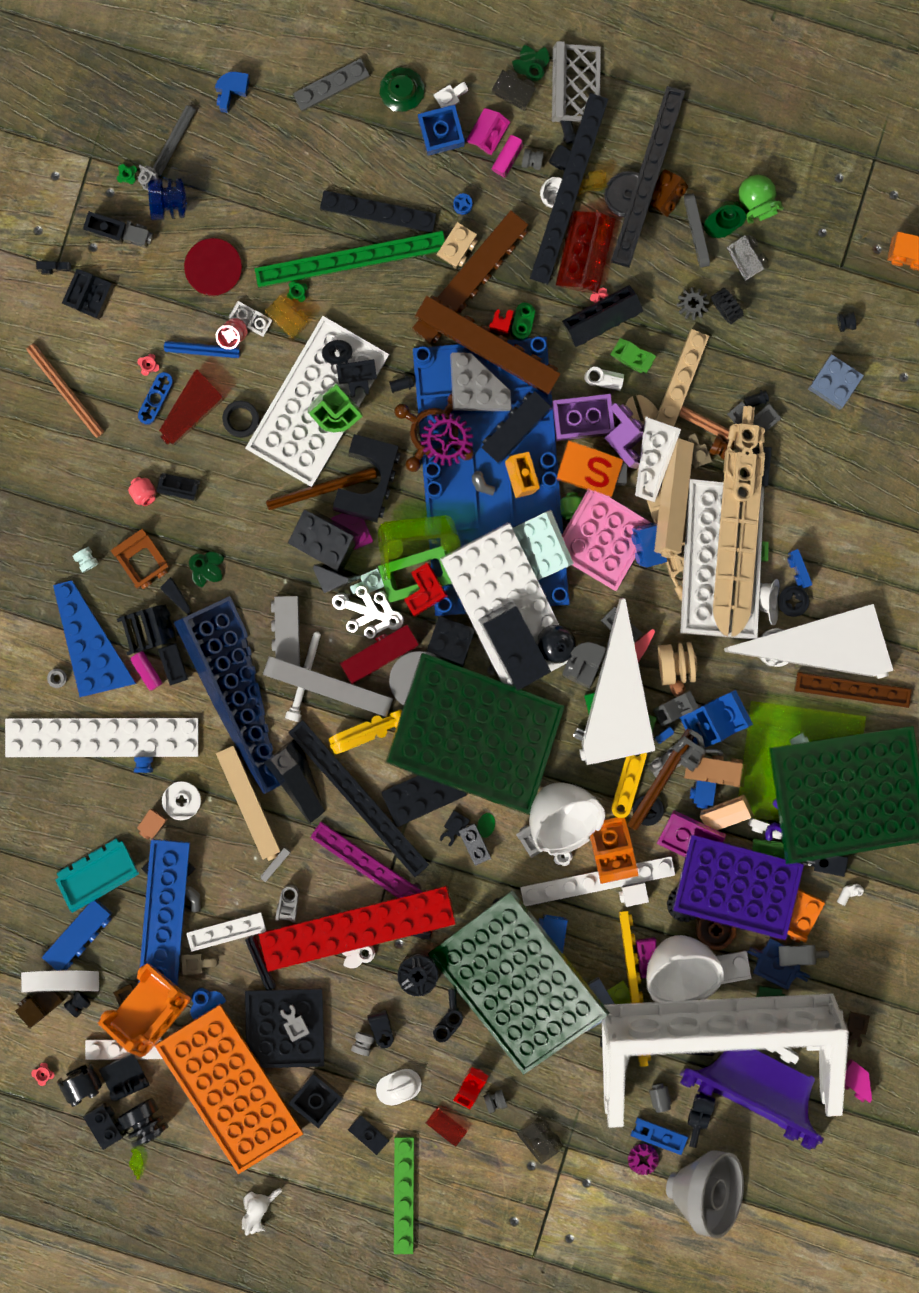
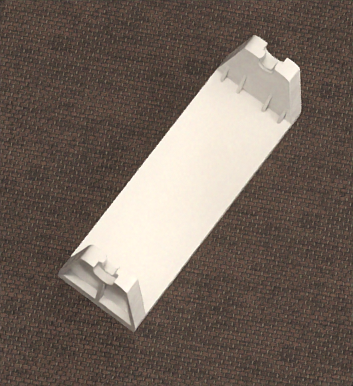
M834 994L604 1005L610 1013L602 1020L605 1114H607L608 1128L623 1127L624 1074L629 1055L819 1046L820 1098L822 1104H825L826 1116H842L847 1028Z

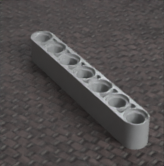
M270 656L263 672L265 676L385 717L388 716L393 701L390 697Z

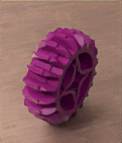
M445 413L442 414L443 420H439V417L435 416V424L431 420L428 421L431 428L424 426V430L428 434H421V437L427 438V440L421 441V445H428L423 451H431L427 456L429 459L436 456L433 461L434 463L442 459V466L445 465V460H448L449 466H452V459H455V462L459 464L460 462L457 457L461 456L462 459H466L463 452H471L466 448V446H473L472 442L467 441V439H472L473 435L466 434L471 431V428H463L467 424L466 421L459 424L460 416L455 421L453 420V414L449 415V419H446ZM447 424L443 434H433L436 428ZM453 425L460 429L463 439L452 435ZM449 430L450 439L453 441L449 442L445 449V442L441 439L443 436L448 435ZM431 440L442 444V454L437 453L433 449ZM462 445L455 454L447 455L451 446Z

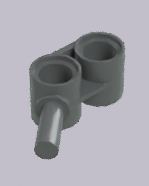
M815 945L778 947L779 966H793L797 964L816 965L817 958L829 957V951H816Z

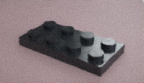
M420 775L381 792L397 827L467 796L466 792Z

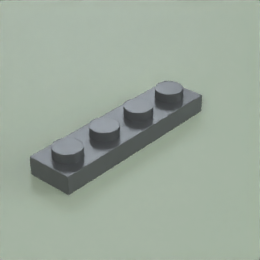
M360 58L293 93V96L303 112L370 76Z

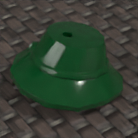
M398 67L389 71L381 80L380 96L384 105L391 110L407 112L416 108L424 98V83L420 75L410 68Z

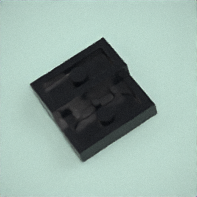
M76 269L62 304L100 320L115 285L90 273Z

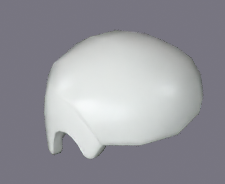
M551 177L541 186L540 197L547 207H553L562 179L560 177Z

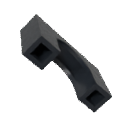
M354 434L349 449V457L372 463L379 470L381 481L375 490L367 494H358L338 488L333 511L378 523V519L383 518L385 507L382 506L384 499L388 500L391 490L388 489L389 481L393 482L395 477L394 463L398 464L401 453L398 452V446Z

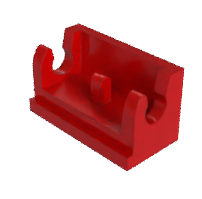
M500 309L495 312L493 322L489 325V328L492 330L491 332L508 336L514 311L508 309L506 318L504 319L501 316L499 319Z

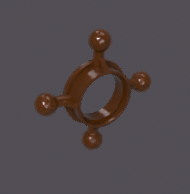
M452 393L447 398L448 404L444 410L430 408L415 416L405 404H398L395 407L394 413L397 418H406L412 422L410 436L418 451L414 457H410L406 461V468L410 472L418 471L421 467L420 460L424 454L428 455L431 453V451H423L426 447L421 445L418 439L417 428L419 423L427 416L438 415L442 417L444 413L446 419H449V415L453 411ZM453 425L452 435L458 438V428ZM449 439V441L445 444V449L449 442L451 443L453 441L452 439ZM453 445L449 448V451L452 448L459 451L462 445ZM466 446L471 451L470 453L463 452L466 456V459H463L465 461L472 459L474 456V450L471 446ZM442 447L434 449L437 453L442 454Z

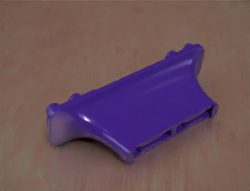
M755 1049L725 1050L714 1063L700 1070L685 1068L680 1072L682 1076L680 1084L688 1088L694 1087L697 1084L700 1086L697 1092L701 1095L711 1096L712 1093H717L785 1129L786 1131L783 1135L785 1138L794 1141V1139L798 1140L799 1137L803 1140L800 1145L806 1149H816V1146L822 1144L824 1140L813 1129L809 1120V1097L815 1078L811 1075L808 1077Z

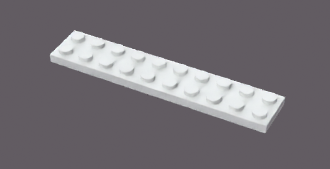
M199 718L5 719V757H199Z

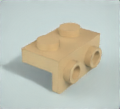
M457 222L438 251L437 256L451 264L455 269L458 266L462 267L467 259L466 253L468 250L472 251L478 242L475 240L477 234Z

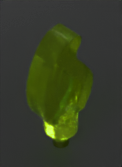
M133 1148L131 1149L133 1155L129 1161V1166L134 1172L136 1179L140 1180L144 1161L141 1153Z

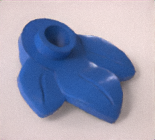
M205 988L196 989L192 994L193 1006L190 1010L192 1019L195 1020L217 1005H222L226 1002L225 997L218 991L209 992ZM203 994L205 1000L200 1001L198 995Z

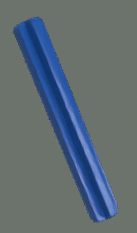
M165 341L164 343L165 352L239 358L240 349L238 347L229 350L216 345Z

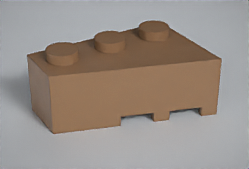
M704 754L699 767L695 768L694 772L687 768L685 770L684 778L744 787L747 764H742L743 760L731 758V762L723 761L724 757L712 755V759L704 758Z

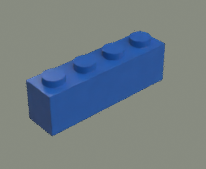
M97 899L92 901L42 958L56 971H67L73 964L71 960L74 956L77 955L79 957L86 950L84 945L88 941L92 943L99 935L97 933L98 929L101 926L105 928L112 920L110 916L113 913Z

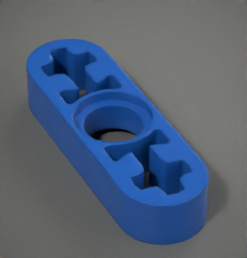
M162 372L156 376L138 412L139 420L145 425L155 422L173 386V378L168 373ZM166 376L168 377L169 384L163 386L162 390L165 391L163 394L161 391L155 390V387L160 388L162 383L159 380L160 378L164 379ZM154 393H158L161 396V401L158 404H153L150 401V397ZM148 403L150 406L157 409L156 411L152 409L150 412L152 418L144 421V416H142L143 412H148L149 407H146Z

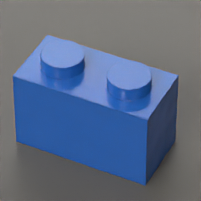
M656 523L632 528L633 534L631 538L636 547L635 559L640 566L647 568L667 562L666 557L654 552L657 532Z

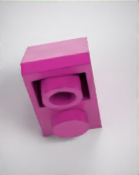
M850 1058L845 1068L844 1088L846 1090L851 1088L856 1092L854 1096L860 1101L864 1102V1100H867L870 1103L872 1095L869 1073Z

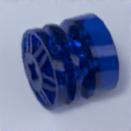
M172 178L168 179V187H164L161 179L150 180L148 182V197L152 221L165 220L166 211H170L172 219H175L176 210H178L180 219L185 218L187 196L182 178H176V187L173 186Z

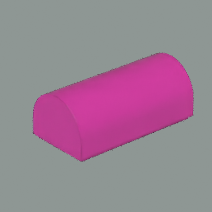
M513 135L509 136L491 168L495 173L504 178L507 176L524 146L522 140Z
M143 651L131 657L130 661L149 691H153L163 684Z

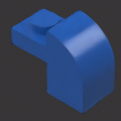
M228 72L218 79L215 89L216 92L222 93L218 94L217 106H219L221 112H229L231 94L247 97L250 80L249 74Z

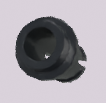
M561 120L560 124L564 134L563 141L566 144L574 143L576 134L572 121Z
M405 375L404 378L389 381L392 393L407 388L411 390V387H414L412 376Z
M759 390V393L744 397L746 406L754 407L762 403L767 404L766 402L770 400L766 390Z

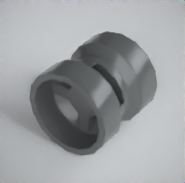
M525 148L522 167H533L535 170H541L544 151L538 150L533 152L531 149Z
M502 1089L497 1090L492 1095H483L489 1114L499 1108H508Z

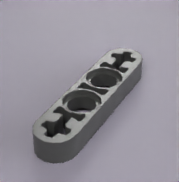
M693 193L684 195V204L699 267L710 266L695 196Z

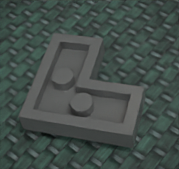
M743 402L739 403L727 414L734 424L742 423L743 406H746ZM768 404L754 416L753 425L763 427L766 432L782 418ZM743 431L744 436L750 440V434L747 431Z

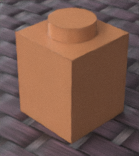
M150 809L137 827L140 830L139 834L147 840L149 838L154 839L168 819L154 809Z

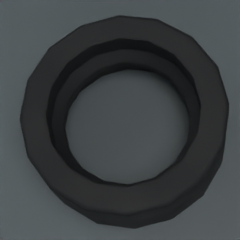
M242 400L229 404L222 416L223 425L227 432L238 438L252 435L260 421L255 407L249 402ZM237 408L247 409L252 415V423L245 430H236L230 424V415Z

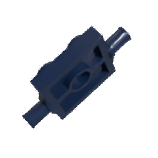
M769 938L761 951L750 946L749 949L756 953L750 950L747 953L757 957V964L753 970L754 974L786 990L789 989L791 982L796 977L805 982L808 981L807 978L810 975L800 971L799 964L779 966L778 947L785 945Z

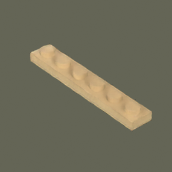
M693 329L690 330L656 416V421L675 426L708 341V335Z

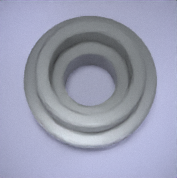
M53 669L49 672L47 681L50 686L60 688L65 685L67 676L63 670ZM55 675H59L61 677L59 682H56L54 680Z

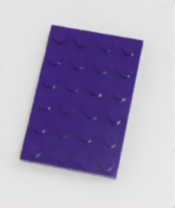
M691 835L672 911L786 940L804 864H786V860Z

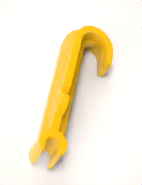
M402 709L391 713L389 717L384 719L380 716H374L371 719V723L368 721L330 737V747L333 749L334 754L342 753L374 740L376 736L379 738L385 737L388 729L397 727Z

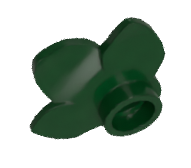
M523 45L520 51V59L512 61L513 68L518 74L526 75L529 80L539 81L544 76V68L549 63V53L546 47L541 48L536 53L529 46ZM533 69L538 70V74L533 75L531 71Z
M216 552L192 555L188 564L192 570V580L199 587H203L207 580L210 582L221 581L222 572L218 565L223 562L224 557ZM197 560L202 561V565L200 567H197L195 565V562Z

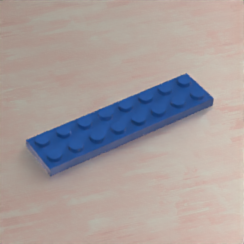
M151 839L140 968L146 963L151 964L178 986L190 842Z

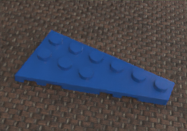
M68 581L53 585L79 696L84 697L137 684L74 582Z

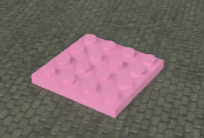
M587 490L562 534L574 563L572 566L610 589L617 591L635 559L636 547L631 538L633 534L632 528L650 524L651 522L609 496Z

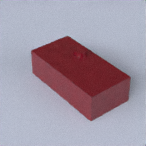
M408 625L388 636L385 633L376 638V643L340 663L351 684L419 646Z

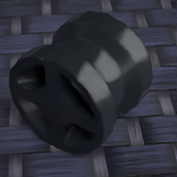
M849 311L848 314H837L840 332H844L846 329L856 330L854 311Z

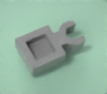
M290 1005L291 1014H285L283 1009L280 1013L283 1018L288 1020L283 1025L293 1042L310 1032L302 1016L296 1017L295 1007Z

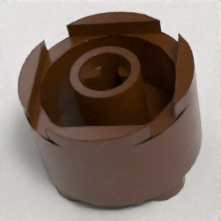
M698 918L695 925V933L698 940L710 949L721 950L726 948L735 938L736 927ZM714 925L720 928V931H717L715 935L711 931Z

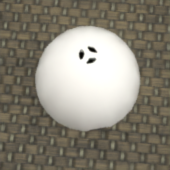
M567 783L549 784L539 791L531 806L529 824L534 844L540 852L545 851L550 855L571 852L589 842V836L595 830L599 831L605 819V811L599 801L581 787Z
M676 935L662 941L654 950L647 967V989L652 1000L655 1002L705 1000L719 989L724 973L720 962L709 947L694 938Z

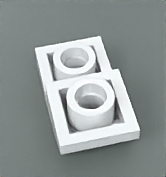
M237 301L228 317L229 319L238 318L246 324L247 329L262 337L272 322V319L240 301Z

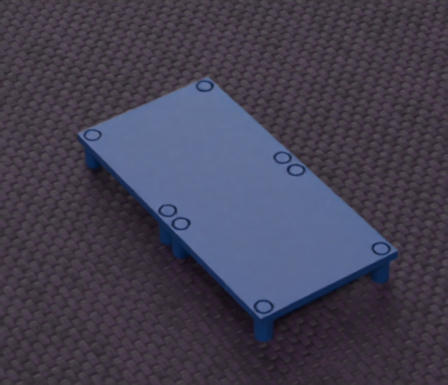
M547 337L528 338L523 341H507L512 346L515 344L525 349L524 353L529 356L534 354L542 359L541 363L548 365ZM460 344L413 348L418 414L430 408L442 410L446 408L448 404L447 398L452 393L451 353H471L510 390L511 410L516 406L519 408L524 403L522 399L529 392L532 394L534 391L552 407L551 391L546 395ZM553 407L500 465L481 448L484 445L482 441L489 434L492 436L497 431L495 428L502 420L505 422L508 420L511 410H453L451 412L455 420L458 416L461 417L459 424L463 421L467 422L463 427L464 429L467 427L471 428V431L466 434L473 435V438L467 439V441L473 443L471 447L474 450V456L468 461L461 459L460 456L457 457L460 462L459 464L455 462V459H452V466H449L448 460H445L444 466L441 465L442 459L434 463L433 461L436 456L429 459L428 455L424 454L422 457L430 550L440 546H447L453 552L506 523H510L511 527L514 528L550 510L561 535L563 534L559 480L556 479L558 465ZM438 415L427 416L419 423L420 441L427 440V438L421 437L422 433L428 434L424 430V426L431 428L428 421L431 420L435 424V416ZM447 424L436 428L433 434H443ZM458 429V438L463 439V434ZM449 430L448 435H445V437L443 436L441 439L445 442V444L450 439ZM431 440L433 449L442 447L440 442ZM452 448L447 455L455 454L457 451ZM529 452L540 488L534 494L515 498L505 461L512 455ZM475 471L483 472L486 484L495 486L493 496L475 489L472 482V475ZM437 558L432 559L431 568L437 578L441 577L443 572L440 561ZM566 568L538 580L550 606L569 605ZM453 584L443 587L447 597L434 604L435 616L467 614Z

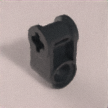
M557 145L548 162L555 168L564 171L571 151L562 145Z
M386 1009L367 1015L378 1046L381 1048L390 1047L394 1036ZM382 1034H385L386 1037H390V1039L388 1040V1044H385L384 1041H380V1039L382 1038Z

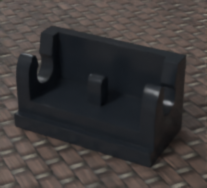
M162 473L156 492L162 495L196 501L200 480Z

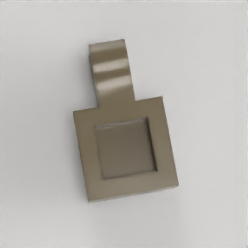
M696 434L687 436L688 441L694 443L693 468L695 469L712 462L706 445H699Z
M202 954L182 955L183 975L202 974L203 968L217 966L216 958L202 959Z

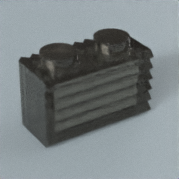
M502 70L492 88V94L525 111L536 92L535 84L528 79L523 81L517 78L518 74L512 70Z

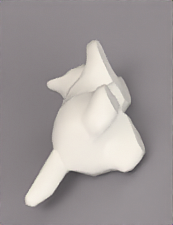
M281 1188L274 1190L269 1196L255 1194L254 1192L246 1194L244 1206L247 1213L242 1219V1229L245 1230V1235L265 1231L261 1219L266 1213L269 1204L282 1192Z

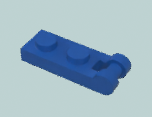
M637 1117L635 1130H632L630 1136L682 1155L688 1136ZM644 1127L649 1129L647 1135L642 1134Z

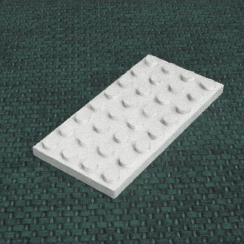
M324 316L320 319L245 448L310 487L316 482L344 432H326L307 411L310 404L320 394L326 392L335 383L339 385L336 368L338 364L331 366L330 363H325L322 358L323 347L333 340L348 342L353 351L352 358L348 360V363L374 359L377 375L389 357V354ZM336 350L335 355L337 357L340 356L338 350ZM375 379L368 380L369 389L372 386ZM340 384L339 387L350 397L349 384ZM358 387L355 390V397L351 398L358 408L366 396L364 389Z
M693 479L689 481L680 633L731 637L733 610L730 613L728 636L721 633L713 615L723 482ZM761 486L751 613L745 628L732 638H758L764 486ZM739 488L738 494L741 497H745V491ZM740 503L739 519H741L742 503ZM738 523V531H737V543H736V548H738V543H739V531H740V524H739V523ZM738 552L735 555L734 577H736ZM733 581L731 605L734 602L735 581Z
M506 523L441 557L440 560L500 681L513 686L478 620L512 601L517 605L536 644L538 642V635L544 628L549 625H559L510 523ZM548 661L546 663L550 670L553 671L566 664L567 661L558 664Z

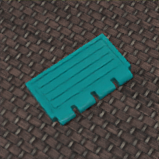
M116 838L105 844L107 850L104 851L100 847L88 854L90 860L83 857L72 863L73 870L67 866L57 872L58 878L55 879L72 913L139 875L123 841L119 842Z

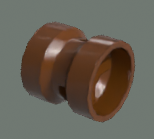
M716 436L709 453L717 454L724 460L728 442L723 441L722 437Z

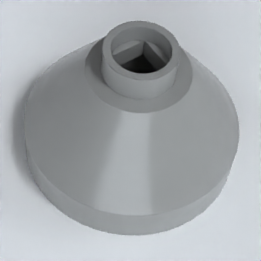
M712 1150L688 1164L679 1172L671 1173L667 1180L666 1193L668 1198L673 1199L675 1205L697 1234L721 1238L730 1231L737 1219L742 1203L744 1189L743 1171L740 1161L734 1154Z

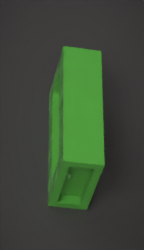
M440 546L378 566L389 603L403 600L420 590L417 584L398 590L393 571L435 558L439 559L443 575L438 577L442 587L452 585L440 560L441 557L451 553V549H448L447 546Z

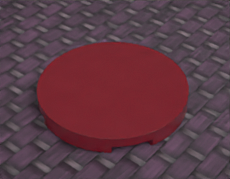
M209 238L199 241L189 250L184 262V272L189 284L197 292L206 296H219L229 292L237 285L242 274V262L237 250L230 243L222 239Z

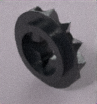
M343 340L330 341L322 349V358L325 363H330L331 366L335 364L341 366L342 363L347 364L348 360L352 358V347ZM336 350L340 353L339 357L335 355Z
M790 586L780 593L778 604L780 610L785 615L797 617L807 610L809 597L802 588ZM793 593L796 600L802 601L795 604L794 610L792 604L785 602L792 599Z
M645 795L638 798L634 803L633 815ZM658 798L651 807L656 814L649 813L643 820L642 825L651 826L661 820L664 809Z

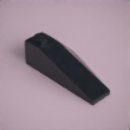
M292 739L264 761V763L307 821L312 823L325 810L305 753L296 741Z

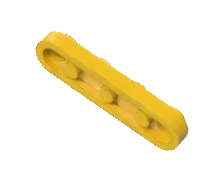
M642 753L637 757L633 755L625 758L611 806L612 813L618 818L627 817L631 811L647 753ZM620 804L624 806V810L622 812H619L617 810V807Z

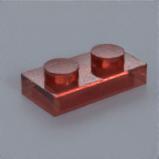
M438 1107L425 1122L455 1147L468 1132Z

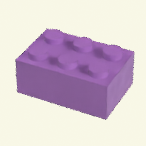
M611 394L554 400L552 407L556 441L610 434L615 429L613 411L610 409L612 406Z

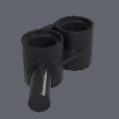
M448 989V1012L433 1030L434 1039L441 1043L449 1040L463 1022L462 1012L457 1008L456 989ZM452 1013H456L460 1019L458 1022L452 1023L449 1020V1016ZM439 1028L447 1030L445 1037L440 1038L437 1036L436 1032Z
M700 1094L695 1095L687 1125L693 1128L689 1147L697 1148L700 1130H707L710 1115H712L714 1110L715 1098Z

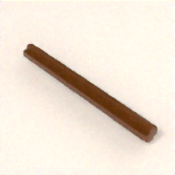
M370 468L266 501L268 510H273L338 490V488L341 489L377 477L375 468Z
M686 729L682 737L684 736L693 741L695 737L689 733L690 729ZM686 744L678 753L674 750L672 751L630 819L628 826L631 829L638 830L679 764L681 755L688 749L689 745Z

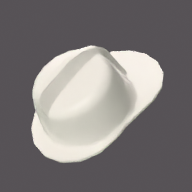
M775 579L773 583H760L759 609L769 614L771 625H775L778 619V579Z
M402 1069L386 1075L377 1084V1097L384 1104L391 1106L410 1100L417 1096L421 1090V1079L411 1069Z

